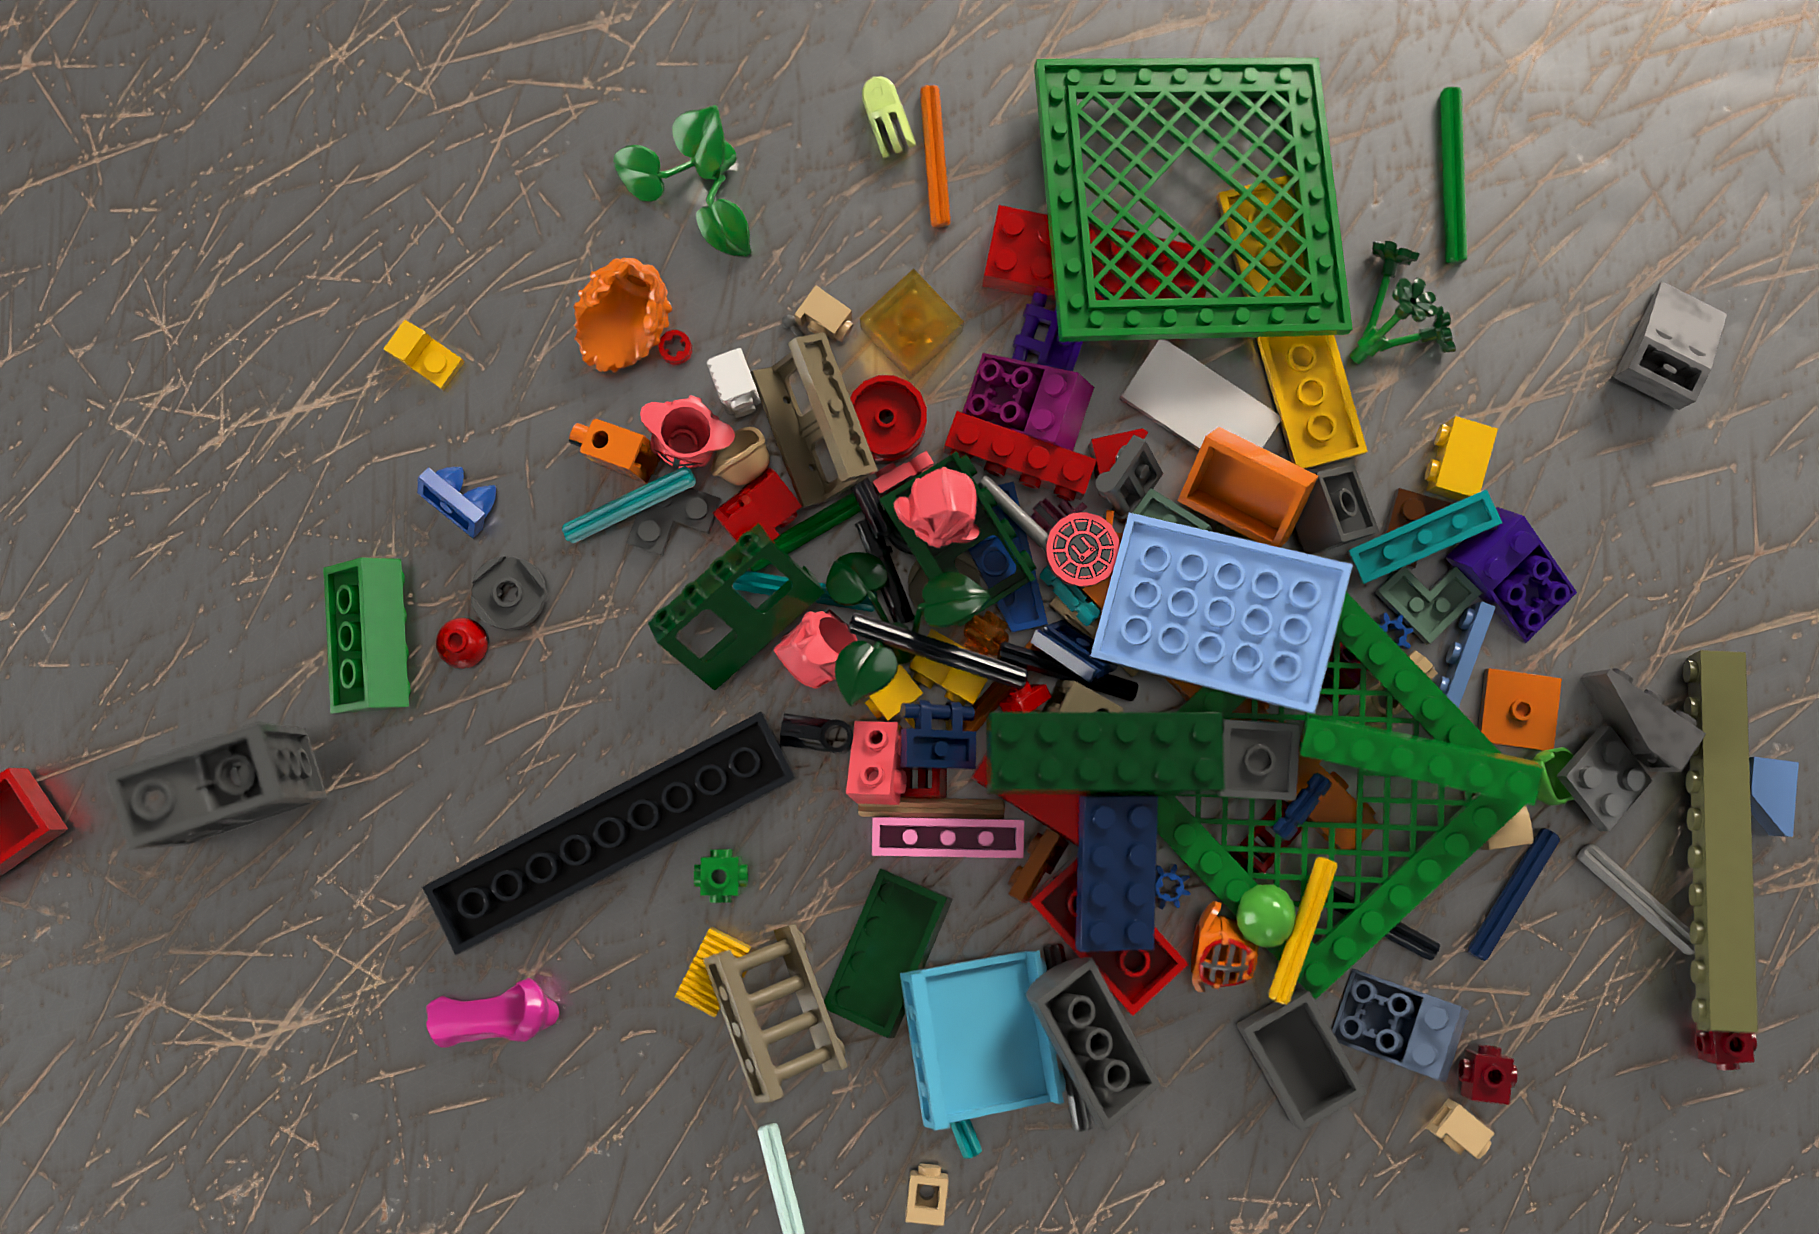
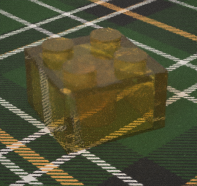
M914 268L859 318L860 329L909 380L963 332L964 321Z

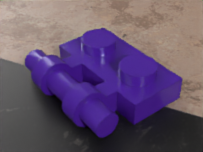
M1034 293L1031 303L1025 306L1023 312L1025 320L1020 334L1015 335L1012 344L1015 349L1011 359L1026 362L1028 353H1034L1039 355L1036 364L1073 371L1083 341L1059 342L1056 308L1055 311L1044 308L1048 296L1042 293ZM1039 323L1049 325L1044 342L1034 339Z

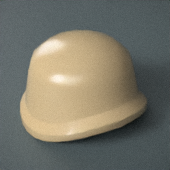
M745 427L734 431L735 438L729 447L716 452L710 469L713 476H720L732 485H746L759 478L766 471L770 456L765 444V437L755 427Z

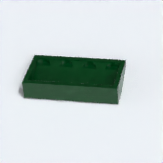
M880 868L825 997L824 1003L827 1011L888 1039L895 1038L906 1013L900 973L924 969L953 899Z

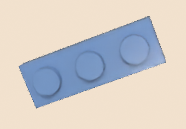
M1483 601L1472 604L1470 608L1467 607L1462 613L1458 625L1462 629L1458 642L1454 641L1446 656V662L1450 664L1445 677L1441 676L1436 683L1441 691L1458 708L1496 608Z

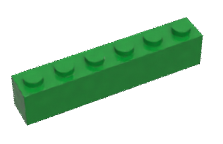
M1310 713L1305 715L1299 743L1300 756L1534 806L1543 772V767L1536 761Z

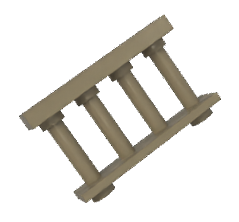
M796 924L773 930L777 939L776 943L739 958L733 956L731 949L703 958L755 1104L772 1102L783 1097L784 1095L780 1087L782 1081L820 1064L823 1065L825 1072L842 1070L848 1067L844 1058V1045L836 1036L805 951V938L798 931ZM783 956L790 978L755 993H747L741 979L742 973ZM796 992L803 1014L764 1031L759 1029L754 1015L755 1009ZM809 1028L816 1050L775 1067L767 1051L769 1045Z

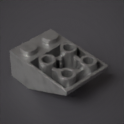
M1661 281L1613 378L1677 410L1696 402L1712 369L1727 314Z
M1613 668L1612 670L1606 669L1583 674L1581 679L1607 726L1610 725L1641 765L1652 772H1676L1683 770L1706 734L1696 727L1697 721L1681 711L1673 712L1663 705L1665 700L1660 695L1647 689L1642 691L1632 684L1633 678L1620 669Z

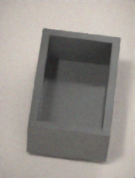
M1300 987L1293 991L1288 1004H1281L1275 1001L1236 1024L1288 1118L1300 1131L1305 1130L1367 1094L1309 991Z

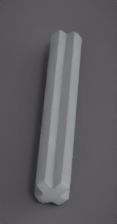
M1587 844L1583 847L1577 857L1585 866L1684 954L1692 955L1695 953V944L1691 943L1690 929L1596 845Z

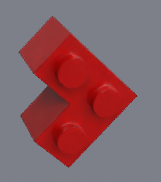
M769 467L759 478L746 485L712 513L736 543L744 533L752 530L758 523L763 526L769 538L774 542V539L779 536L775 528L778 525L783 528L795 520L798 516L796 511L802 505L779 475Z

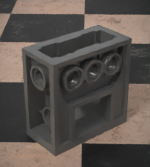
M256 723L106 773L128 849L186 846L327 799L307 730L301 727ZM160 789L161 793L165 796V803L158 811H152L145 804L146 794Z

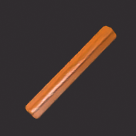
M926 85L920 89L930 219L933 227H945L950 224V208L940 89L937 85Z

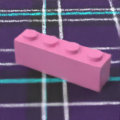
M873 817L872 856L1024 858V820Z

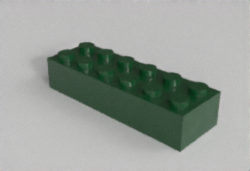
M990 712L986 718L987 795L1216 794L1225 790L1222 712Z

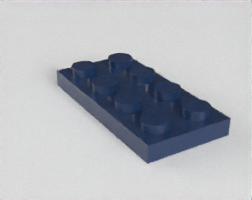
M1080 795L1076 949L1080 952L1154 950L1158 796Z

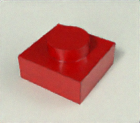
M1026 682L1021 690L1012 687L1009 690L1010 695L999 702V705L1003 712H1031L1052 696L1046 684H1030Z

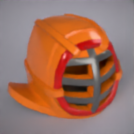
M1217 901L1211 902L1206 907L1196 923L1191 950V977L1197 992H1205L1203 982L1217 990L1219 987H1231L1243 984L1246 981L1248 982L1254 976L1258 961L1259 947L1243 937L1237 926V920L1227 918L1226 915L1217 916L1222 907V903Z

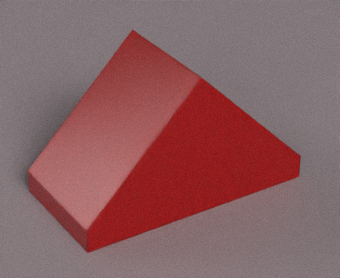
M1141 428L1091 439L1088 445L1090 457L1097 459L1093 469L1095 479L1100 474L1110 471L1115 463L1117 453L1124 445L1128 444L1133 435L1145 439L1148 431Z

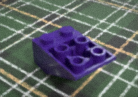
M1496 507L1502 523L1463 540L1446 558L1452 567H1457L1482 592L1478 597L1483 602L1495 606L1494 613L1523 642L1527 643L1577 591L1523 515Z

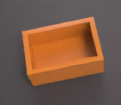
M1218 427L1205 436L1177 501L1258 543L1281 548L1289 540L1319 476Z

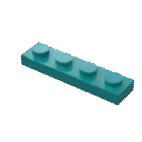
M1486 489L1348 550L1347 553L1363 585L1501 524L1502 521Z

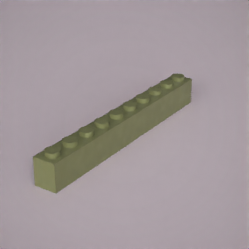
M1700 650L1687 657L1683 667V678L1688 683V697L1685 699L1684 713L1697 721L1696 727L1706 733L1690 757V770L1686 775V789L1688 793H1691V808L1687 812V826L1689 830H1692V845L1688 850V864L1690 868H1693V883L1689 887V902L1691 906H1694V921L1690 925L1689 934L1691 943L1695 944V960L1691 963L1690 973L1693 983H1696V999L1692 1002L1691 1012L1693 1020L1697 1022V1031L1758 1033L1746 652Z

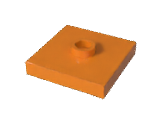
M1491 668L1485 669L1478 729L1492 744L1539 751L1554 749L1562 678Z

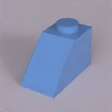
M1749 757L1751 814L1768 835L1793 837L1799 762Z

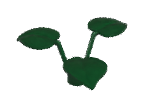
M852 552L840 556L833 562L826 579V588L831 599L839 605L854 606L868 597L880 620L890 623L877 597L873 593L885 587L888 582V572L883 562L876 556L864 552ZM956 572L939 574L927 582L922 590L925 603L917 606L911 631L919 632L923 612L924 619L929 626L945 628L956 625L980 611L991 600L990 595L963 574ZM898 622L890 623L901 628L910 630L909 627L905 624ZM862 640L850 643L840 652L835 664L836 682L843 698L850 707H854L864 698L885 688L895 677L898 664L908 663L916 655L884 645L880 641L876 642L873 647L868 642Z

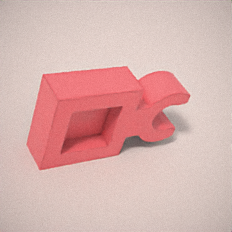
M925 451L898 467L891 463L875 474L877 479L872 481L873 488L879 498H882L931 468L934 462L928 452Z

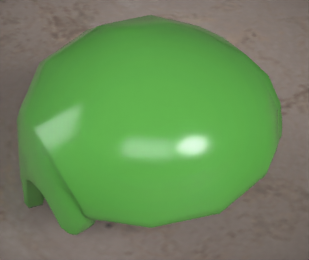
M1560 747L1544 750L1532 759V761H1536L1543 767L1538 789L1540 793L1536 799L1549 806L1563 805L1567 801L1574 800L1557 778L1559 772L1574 756L1567 748Z
M1257 885L1245 892L1241 897L1237 911V926L1243 937L1258 947L1273 948L1279 946L1285 940H1288L1292 934L1295 925V905L1286 891L1274 885Z

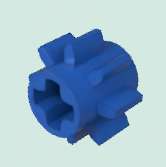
M1387 612L1380 614L1381 624L1378 625L1385 632H1394L1395 639L1392 640L1401 649H1410L1411 645L1406 639L1407 634L1412 633L1413 629H1406L1402 624L1404 616H1397L1394 620L1390 621Z
M1171 864L1168 872H1164L1162 867L1156 865L1155 896L1159 898L1157 904L1160 909L1165 907L1166 901H1171L1174 907L1180 908L1178 898L1182 894L1186 896L1191 895V892L1184 889L1183 884L1190 877L1187 874L1176 875V864ZM1164 877L1171 881L1175 880V885L1171 887V895L1159 892V888L1163 886L1162 879Z

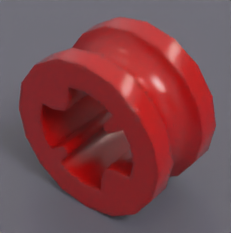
M669 330L660 337L658 349L662 358L667 363L682 365L690 359L692 344L684 332ZM675 339H679L681 346H685L684 351H678L676 356H671V352L669 349H666L667 344H674Z

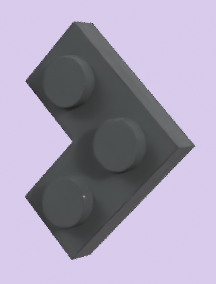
M651 474L648 483H650V482H652V481H654V480H656V479H658V478H660V477ZM688 488L638 512L626 543L663 556L675 522L710 534L715 520L712 512L720 506L722 500L711 494Z

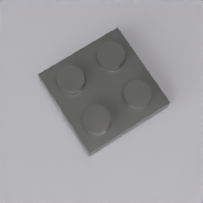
M1222 719L1225 790L1217 793V795L1222 797L1296 800L1301 724Z
M1610 725L1600 726L1557 775V778L1599 831H1610L1653 781Z

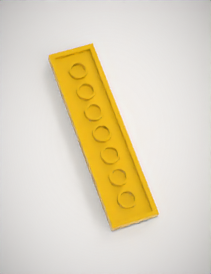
M1288 175L1271 179L1282 189L1290 181ZM1262 182L1252 192L1266 206L1276 196ZM1291 187V188L1287 191V193H1288L1291 197H1293V198L1295 199L1294 193H1293V190H1292V187ZM1234 189L1219 192L1216 196L1221 216L1241 196ZM1246 199L1236 209L1250 223L1261 213ZM1282 199L1271 209L1286 223L1296 213ZM1266 216L1255 227L1269 240H1272L1281 230ZM1231 217L1224 222L1226 234L1234 241L1245 231ZM1297 219L1291 227L1300 234L1299 221ZM1286 233L1275 244L1290 258L1300 248V245ZM1251 234L1240 244L1254 258L1265 248ZM1233 251L1232 255L1239 276L1249 264ZM1268 251L1259 261L1274 275L1285 264L1271 251ZM1301 253L1295 262L1304 269L1303 254ZM1254 268L1243 279L1258 293L1269 282ZM1290 268L1279 278L1294 292L1304 282ZM1273 285L1263 297L1285 295ZM1307 287L1299 296H1308ZM1243 291L1244 297H1250L1247 293ZM1335 336L1256 337L1277 413L1281 417L1280 424L1291 462L1307 470L1366 454L1368 450Z

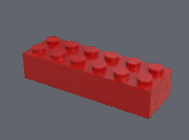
M1003 205L998 206L982 287L1033 297L1034 293H1042L1048 296L1047 300L1056 302L1047 214ZM1088 223L1091 244L1101 231L1093 224ZM1112 229L1126 243L1136 234L1135 232ZM1107 236L1095 247L1110 261L1121 250ZM1141 236L1132 246L1146 260L1157 250L1144 236ZM1157 237V238L1160 239L1162 242H1164V241L1166 240V239H1164V238H1159V237ZM1174 240L1168 245L1182 259L1193 249L1188 243ZM1206 247L1214 254L1215 249ZM1199 252L1188 262L1202 276L1212 266V263ZM1126 253L1115 264L1130 278L1141 267ZM1163 253L1152 263L1166 277L1177 267ZM1092 256L1093 275L1095 278L1103 270L1104 266ZM1146 270L1135 281L1149 295L1161 284ZM1183 270L1171 281L1185 294H1188L1197 284ZM1110 271L1099 282L1113 296L1125 285ZM1165 287L1155 299H1172L1177 297ZM1201 287L1192 298H1205L1206 290ZM1129 288L1119 300L1142 298ZM1095 291L1096 300H1105Z

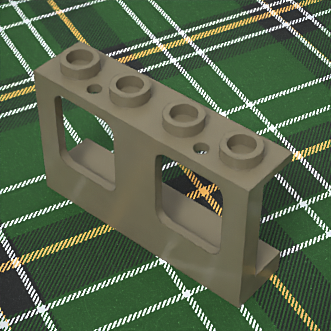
M825 332L795 337L788 343L791 351L788 355L772 367L752 370L750 372L797 498L802 505L801 508L831 501L878 471ZM797 370L813 408L805 415L799 409L789 382L790 376ZM822 438L825 439L839 476L830 483L825 477L815 450V444Z

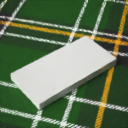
M1159 339L1120 397L1121 400L1198 451L1205 436L1218 427L1263 448L1281 421L1279 414L1166 339Z

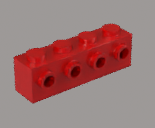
M956 411L943 452L950 456L956 451L960 458L966 454L972 463L983 466V470L997 477H1004L1005 474L1019 479L1018 483L1023 486L1037 490L1043 487L1054 491V496L1074 502V499L1082 500L1097 459L959 411Z

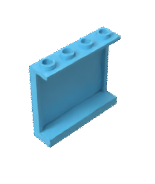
M1024 950L900 973L921 1113L925 1127L939 1130L949 1128V1123L1047 1102L1064 1103L1062 1092H1065L1066 1083L1062 1071L1058 1068L1057 1052L1026 997V992L1030 985L1047 972V966L1044 958L1040 957V951Z

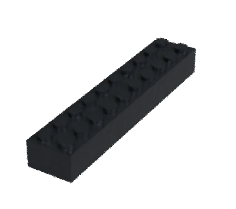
M760 711L428 883L422 889L454 954L458 955L797 780V777L765 714Z

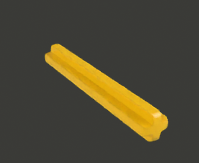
M1318 857L1313 866L1295 917L1292 934L1286 942L1268 993V997L1278 1003L1288 1004L1290 1002L1337 870V863L1332 860Z

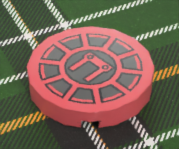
M1088 512L1072 513L1059 520L1049 532L1045 546L1046 562L1052 573L1065 584L1078 587L1094 586L1108 578L1114 570L1120 547L1119 537L1112 525L1101 516Z

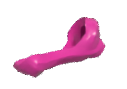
M531 978L517 982L515 986L497 997L473 1001H458L443 995L432 1000L426 1006L428 1017L426 1022L427 1031L434 1043L441 1048H448L460 1042L505 1037L511 1041L526 1042L533 1038L537 1032L554 1025L559 1017L557 1003L547 997L536 981Z

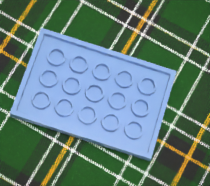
M1129 513L1090 657L1315 715L1352 571V564Z

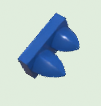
M428 467L418 477L417 493L471 538L477 536L483 530L484 519L491 511L495 502L496 486L477 487L462 495L459 492L464 482L462 467H447L436 472Z

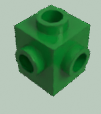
M710 849V856L701 857V864H695L694 887H700V896H710V903H732V896H739L742 894V887H748V865H742V856H733V849ZM717 869H721L726 873V880L722 884H718L713 880V873Z

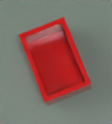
M7 768L0 773V876H2L68 830L28 768Z

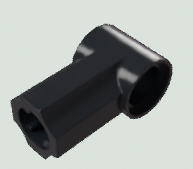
M784 713L780 731V746L830 752L837 755L845 754L851 750L853 728L845 721ZM836 727H842L847 732V740L840 747H832L828 741L830 731Z

